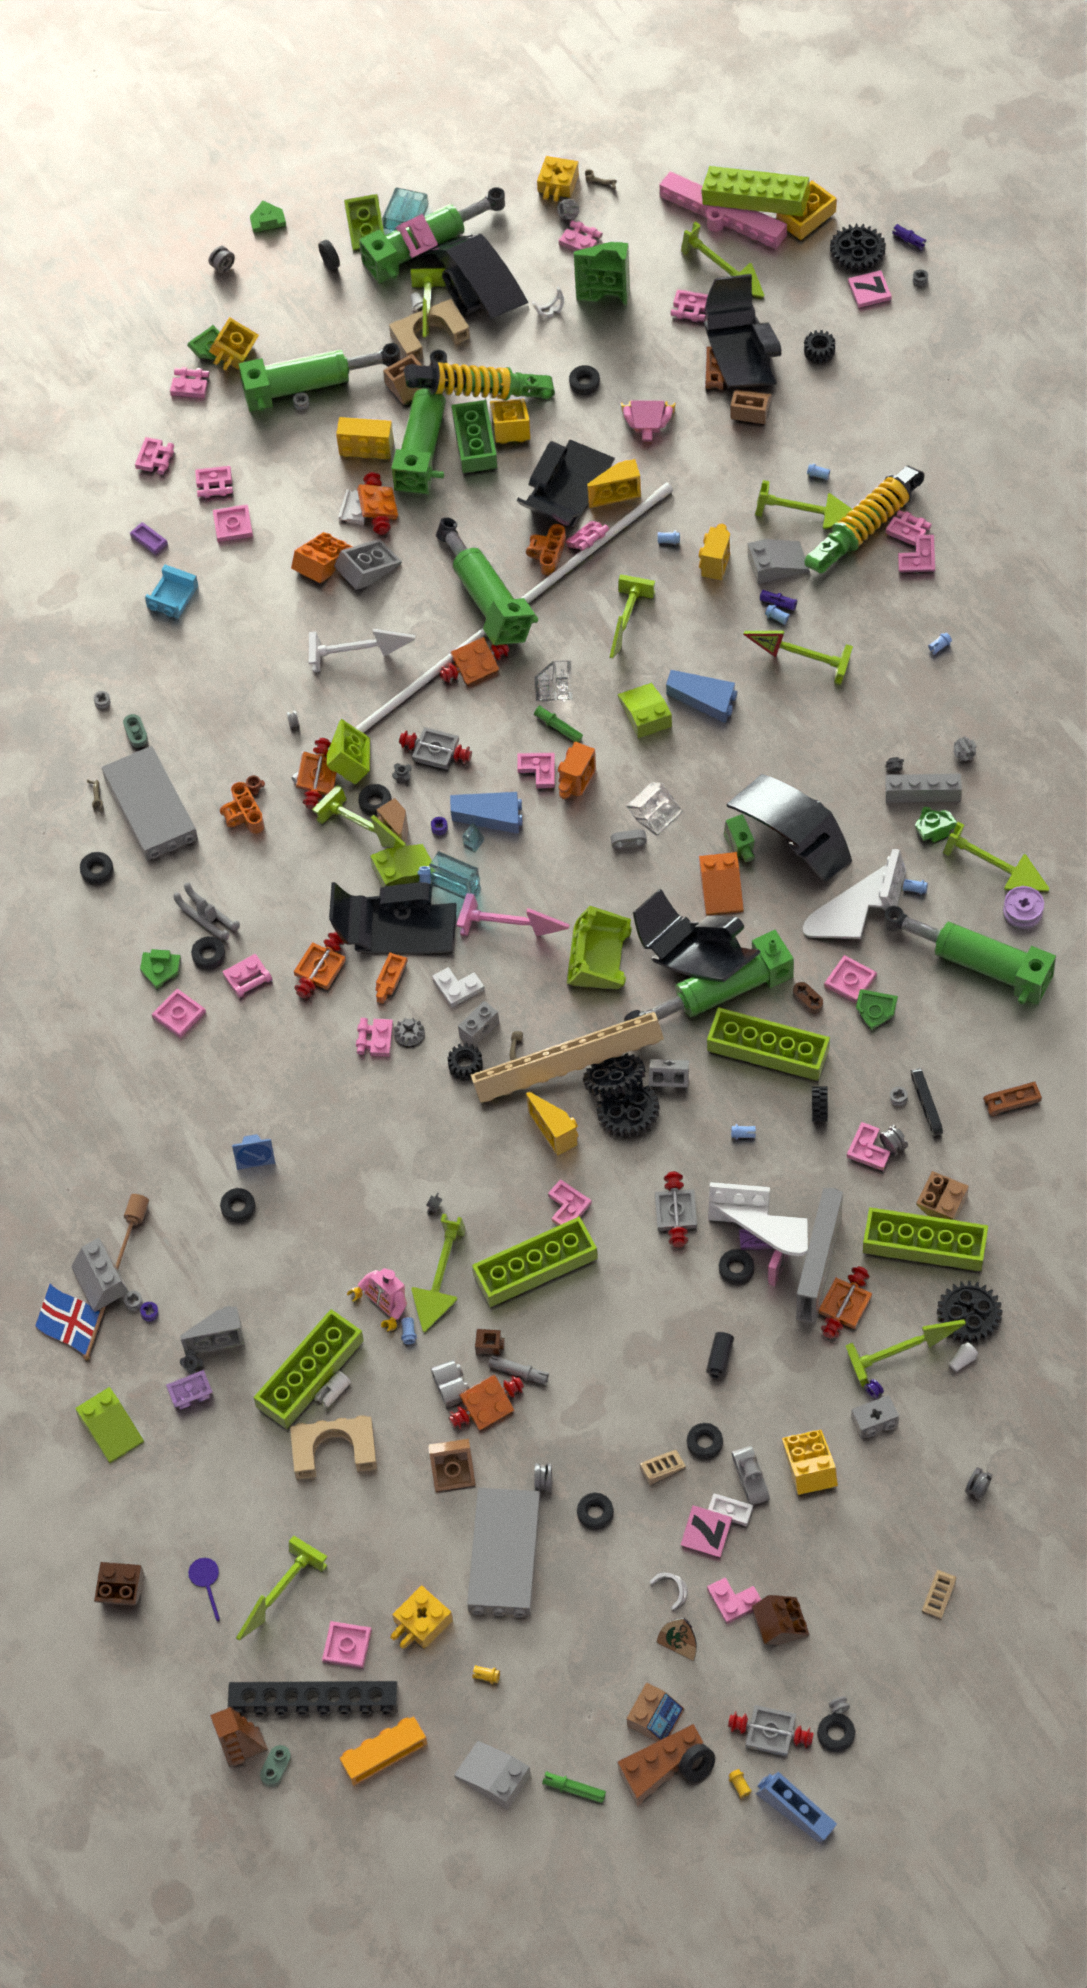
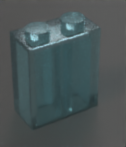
M395 187L382 217L384 229L395 231L398 225L421 214L424 216L429 206L428 194Z
M438 851L429 865L432 885L465 899L467 893L474 894L477 897L481 891L478 868Z

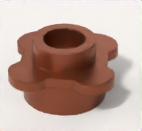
M252 775L246 779L245 784L253 795L258 794L261 787L265 786V782L260 780L258 776Z

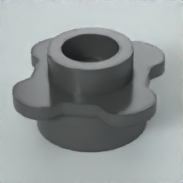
M899 757L889 758L886 761L885 767L888 768L889 772L900 771L903 769L904 759H899Z
M396 763L394 765V773L392 774L393 779L401 782L409 780L412 766Z
M438 1192L435 1197L431 1195L426 1204L429 1207L427 1213L430 1210L436 1213L443 1199L438 1197Z
M190 1350L188 1355L180 1359V1365L189 1374H194L196 1369L203 1365V1359L198 1358L194 1350Z

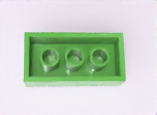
M486 400L451 405L462 472L468 473L498 468Z

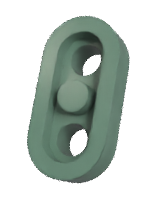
M136 714L127 715L123 720V725L130 744L134 747H143L148 742V737L142 720Z
M277 1745L273 1747L260 1771L261 1781L267 1787L277 1786L290 1764L291 1753L286 1746ZM278 1753L284 1754L281 1758H277L276 1755ZM272 1771L274 1772V1775L272 1777H268L267 1773Z

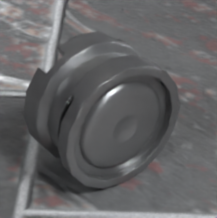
M218 246L210 254L208 262L219 273L227 272L235 262V255L225 246Z
M895 1125L890 1126L888 1131L879 1134L882 1145L886 1150L891 1151L892 1156H896L898 1151L908 1148V1142H904V1134L899 1128L896 1130Z
M535 1463V1491L545 1490L546 1492H552V1464L542 1466Z
M977 1467L967 1483L965 1493L973 1494L975 1498L981 1500L990 1485L993 1474L989 1472L984 1473L983 1469Z

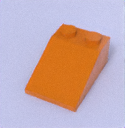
M737 852L699 856V869L706 916L744 912Z

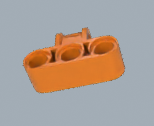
M555 524L550 527L547 536L534 534L530 537V545L526 548L525 552L529 557L540 560V571L545 576H549L557 570L566 541L564 526Z
M234 783L231 787L233 801L224 804L219 810L220 814L226 819V825L228 827H235L245 823L251 833L257 834L262 832L264 829L263 816L245 783Z

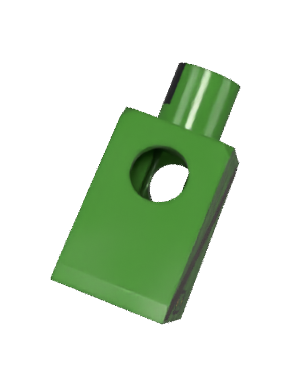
M740 814L727 819L723 835L732 852H737V857L742 856L745 862L753 860L755 858L753 853L755 841L744 815Z

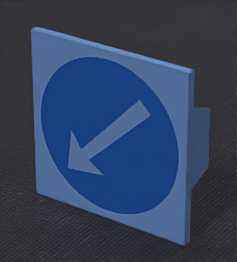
M258 1134L244 1136L242 1143L232 1145L237 1170L276 1164L271 1139L261 1140Z

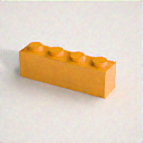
M407 1717L399 1721L397 1726L391 1729H384L374 1739H366L358 1748L345 1751L339 1759L354 1786L427 1745V1739L415 1717Z

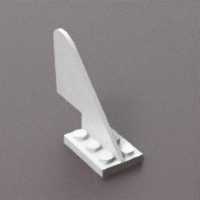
M892 849L891 856H888L885 866L814 911L803 925L805 936L809 938L861 939L869 907L886 910L890 906H898L906 874L900 850Z
M710 1182L708 1220L735 1222L784 1254L803 1256L807 1253V1219L768 1215L770 1187Z

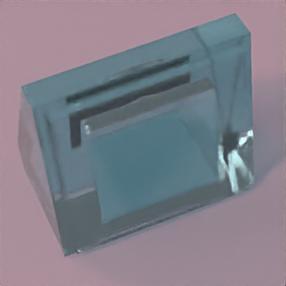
M471 824L462 836L464 847L473 852H476L485 840L475 824Z

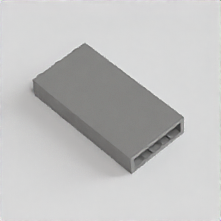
M153 746L101 767L103 776L146 860L157 858L163 853L173 851L177 847L190 844L198 839L196 828Z
M823 1188L797 1291L796 1320L814 1324L817 1321L818 1310L821 1305L842 1220L843 1192L836 1188Z
M478 1488L467 1601L468 1612H472L475 1615L492 1613L495 1616H504L505 1614H512L515 1617L531 1616L541 1501L540 1491Z

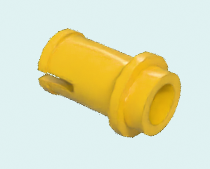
M477 1665L474 1666L473 1672L475 1674H472L473 1679L489 1681L490 1684L499 1682L500 1671L497 1668L489 1669Z
M737 1769L728 1775V1781L733 1783L740 1798H744L752 1793L743 1777V1772Z

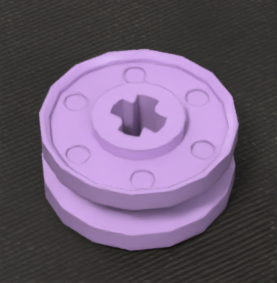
M1020 886L1013 888L1005 897L1003 907L1005 920L1010 925L1020 929L1034 927L1042 919L1044 909L1043 897L1032 887Z

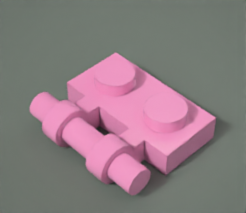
M572 220L570 227L574 228V230L566 229L559 239V245L573 251L596 246L597 241L594 238L601 239L603 233L597 231V228H590L580 221L575 222ZM581 232H584V233H586V234H588V235H587V236H584V235H582V234H580V233H581Z
M677 289L673 307L678 308V310L671 309L670 316L681 320L686 318L691 319L693 322H704L706 315L700 314V312H705L708 295ZM685 309L694 310V312H686Z
M187 367L174 369V375H179L180 378L173 377L170 388L171 396L205 398L208 383L207 380H202V378H209V371H203V369L199 368L197 370H190ZM187 376L196 377V378H195V379H187Z
M145 437L135 463V468L153 472L154 467H159L157 472L163 475L169 467V459L174 454V444L168 443L167 447H165L162 440ZM159 454L163 455L162 459H158Z
M230 466L195 470L197 488L204 487V490H197L198 497L210 498V496L221 495L222 497L226 496V494H233L232 487H225V485L232 484ZM220 486V488L210 489L209 487Z
M899 510L896 517H893L886 528V534L916 546V535H926L925 529L930 530L932 524L926 522V519L922 517L917 518L912 516L910 512Z
M590 521L568 538L565 543L570 548L583 551L593 546L597 539H602L605 533L609 531V527L607 525L602 526L600 522Z
M361 1018L357 1028L359 1032L358 1039L356 1040L357 1054L363 1055L365 1049H370L371 1056L390 1057L393 1020L373 1019V1025H368V1019ZM366 1034H372L371 1041L366 1040Z

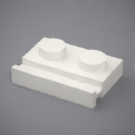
M346 489L338 516L339 522L343 520L347 521V523L364 525L366 517L362 516L357 490L353 492Z

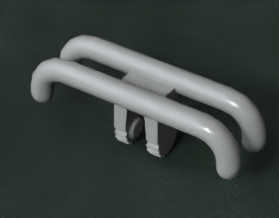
M185 883L184 889L188 896L197 903V911L184 902L180 893H174L173 897L176 904L219 939L228 940L229 932L227 930L222 932L211 923L216 918L231 930L236 931L240 928L239 921H231L217 910L215 906L199 896L193 890L190 883Z

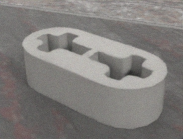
M641 829L617 832L610 837L611 845L615 849L638 847L647 842L646 833Z

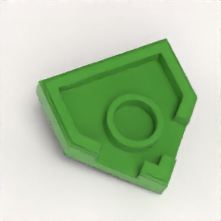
M263 200L249 216L253 233L286 226L283 209Z
M212 325L188 342L187 346L198 358L215 360L217 356L210 353L209 350L220 331Z
M923 807L921 816L915 824V829L924 841L930 839L932 842H936L950 836L949 831L955 828L957 822L949 811L931 810L930 807Z
M151 949V953L143 952L140 971L157 990L164 982L178 975L181 956L171 954L170 950Z
M860 989L856 1009L871 1031L894 1017L898 996Z

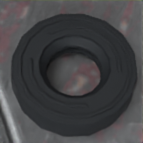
M328 239L321 241L318 244V248L324 263L330 270L337 269L340 266V260L334 246Z
M588 365L574 368L569 375L571 389L583 395L596 391L600 384L599 372L594 367ZM589 376L591 381L587 384H581L578 382V378Z
M371 784L361 790L358 802L365 814L378 816L377 809L391 801L392 797L390 791L385 786ZM372 795L382 797V801L378 805L370 804L368 799Z
M91 852L81 860L80 873L88 883L101 884L112 876L113 862L105 853ZM94 863H101L104 866L103 870L99 873H92L89 868Z
M207 936L200 938L192 946L191 955L193 962L202 969L209 970L218 967L225 958L224 945L215 937ZM208 947L216 951L215 955L211 958H204L201 955L202 950Z
M244 1188L230 1189L221 1198V1212L231 1222H244L251 1218L255 1212L256 1204L254 1197ZM234 1200H243L245 1202L244 1209L241 1211L232 1210L230 1205Z
M731 1249L721 1256L719 1273L725 1281L731 1284H742L752 1277L754 1260L745 1250ZM732 1261H741L744 1264V1269L739 1273L732 1272L729 1269V1264Z
M704 1422L693 1426L687 1435L688 1450L699 1459L706 1460L715 1457L723 1446L721 1431L711 1423ZM703 1434L709 1435L713 1439V1443L709 1447H701L697 1443L698 1437Z
M589 1493L582 1497L578 1503V1519L583 1526L589 1529H602L613 1518V1504L602 1493ZM593 1504H598L603 1508V1514L600 1517L592 1518L587 1513L588 1508Z
M839 1713L829 1714L824 1717L819 1723L817 1730L818 1740L821 1745L832 1752H841L848 1749L854 1742L856 1733L850 1718ZM834 1725L841 1726L845 1732L843 1738L840 1740L830 1738L828 1735L830 1727Z
M704 1744L693 1745L683 1754L680 1760V1773L691 1782L701 1781L708 1776L715 1765L716 1758L714 1752ZM703 1757L701 1763L695 1769H692L694 1762L698 1758Z

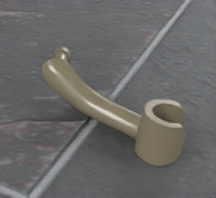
M587 169L585 171L588 183L595 181L604 185H612V189H616V179L598 178L594 176L593 170Z
M87 779V783L94 784L93 810L100 806L99 811L102 813L104 806L99 798V781Z
M514 1031L511 1035L512 1042L509 1053L511 1061L517 1059L516 1044L517 1041L522 1042L523 1032Z

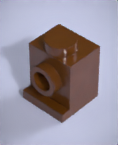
M477 1329L475 1340L476 1355H500V1350L505 1348V1338H502L501 1330Z

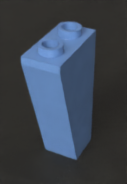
M670 670L666 683V695L721 722L726 723L727 717L732 715L733 705L731 704L732 701H736L738 693L735 690L734 682Z
M517 792L450 795L452 821L511 833H519V826H523L522 815H519L518 811L522 810V799H518Z
M779 1772L774 1775L769 1774L757 1785L759 1790L756 1792V1795L818 1843L824 1841L837 1825L834 1820Z

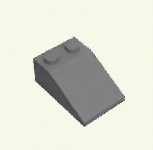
M381 539L341 550L334 567L357 590L370 586L401 565L402 561Z
M763 539L748 543V559L758 584L810 571V568L804 564L805 555L799 541Z
M226 1306L216 1310L180 1336L185 1355H188L190 1350L200 1354L245 1345L237 1306Z
M477 1741L454 1777L508 1810L531 1776L529 1766L515 1757Z

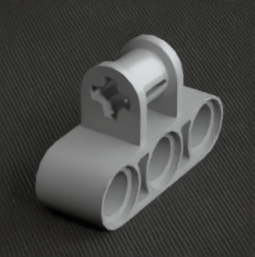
M752 1446L733 1451L732 1458L748 1503L755 1505L770 1500L763 1473Z

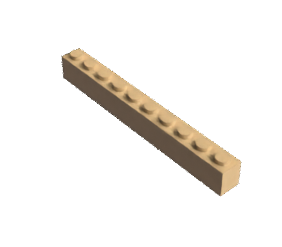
M651 1012L474 1073L471 1077L480 1103L489 1102L498 1096H506L513 1091L527 1089L533 1084L547 1082L556 1076H565L568 1072L582 1070L588 1065L599 1064L612 1057H620L623 1053L637 1051L646 1045H655L664 1040L655 1012Z

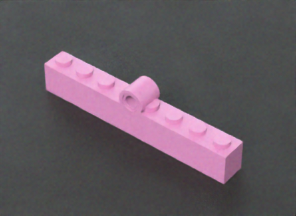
M671 171L659 185L662 198L706 217L707 228L712 232L721 231L726 226L775 249L787 236V224L759 211L703 205L702 185Z

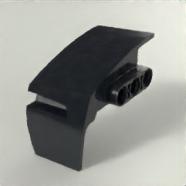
M482 233L474 236L473 234L461 236L418 255L421 258L434 253L438 260L443 262L446 270L442 272L443 280L463 316L480 310L482 304L489 319H492L529 303L507 265Z
M752 274L715 278L706 299L705 313L707 321H704V327L717 365L728 389L777 385V381L770 369V358L781 356V344L769 322L760 323L756 317L752 303Z
M571 439L566 447L550 441L530 477L529 486L534 488L532 494L528 496L527 500L518 497L517 502L521 506L566 526L574 527L588 506L587 484L611 468L615 457Z
M761 774L726 804L728 808L761 822L791 841L788 843L790 848L797 856L805 859L816 874L825 882L852 862L846 840L832 812L824 807L820 801L810 798L775 778Z
M331 882L329 920L338 936L346 945L355 944L356 952L376 954L453 952L457 904H431L432 885L425 882L381 887L379 896L372 897L350 895L336 882ZM406 909H411V914L406 919L401 920L394 915V910L399 912V916H403V914L405 916L407 914Z
M662 889L657 890L633 912L637 934L644 949H651L655 953L651 958L652 961L685 975L710 981L725 982L761 953L759 949H749L740 946L736 936L744 929V924L738 917L709 915L702 921H690L687 917L680 916L676 912Z

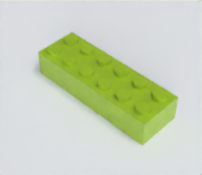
M709 166L701 189L703 205L803 216L810 195L809 177Z
M719 1007L707 1038V1051L817 1081H819L830 1049V1037Z
M869 1207L863 1240V1253L982 1272L988 1225Z
M579 1216L472 1264V1271L488 1305L492 1307L598 1259V1252L594 1241Z
M330 1309L253 1397L256 1408L285 1429H288L315 1398L317 1392L336 1374L363 1343L362 1330Z

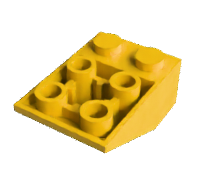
M822 1429L782 1438L793 1483L798 1495L838 1486L836 1467Z

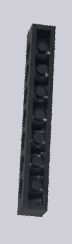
M397 1681L229 1682L228 1708L231 1707L240 1716H244L245 1713H254L257 1716H264L266 1713H275L279 1716H284L288 1713H296L301 1716L308 1715L309 1713H317L318 1715H329L330 1713L370 1715L372 1712L391 1715L393 1712H398L399 1687ZM291 1696L297 1697L295 1702L290 1703L287 1701ZM312 1696L318 1697L316 1702L308 1701ZM333 1696L340 1697L336 1702L329 1701ZM353 1696L361 1697L357 1702L350 1701ZM374 1696L382 1697L378 1702L371 1701ZM248 1697H255L253 1702H245ZM269 1697H276L274 1702H266Z

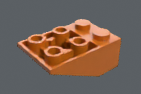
M323 532L294 550L291 569L318 583H322L335 572L336 568L334 566L340 551L353 546L333 537L329 533Z

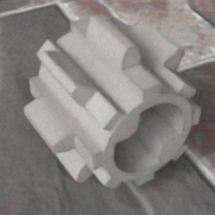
M563 199L557 206V213L563 220H574V217H577L579 214V205L577 202H574V199Z
M965 736L954 742L955 750L953 752L956 758L960 757L961 761H967L976 756L975 748L977 746L974 740H970L969 737L966 738Z

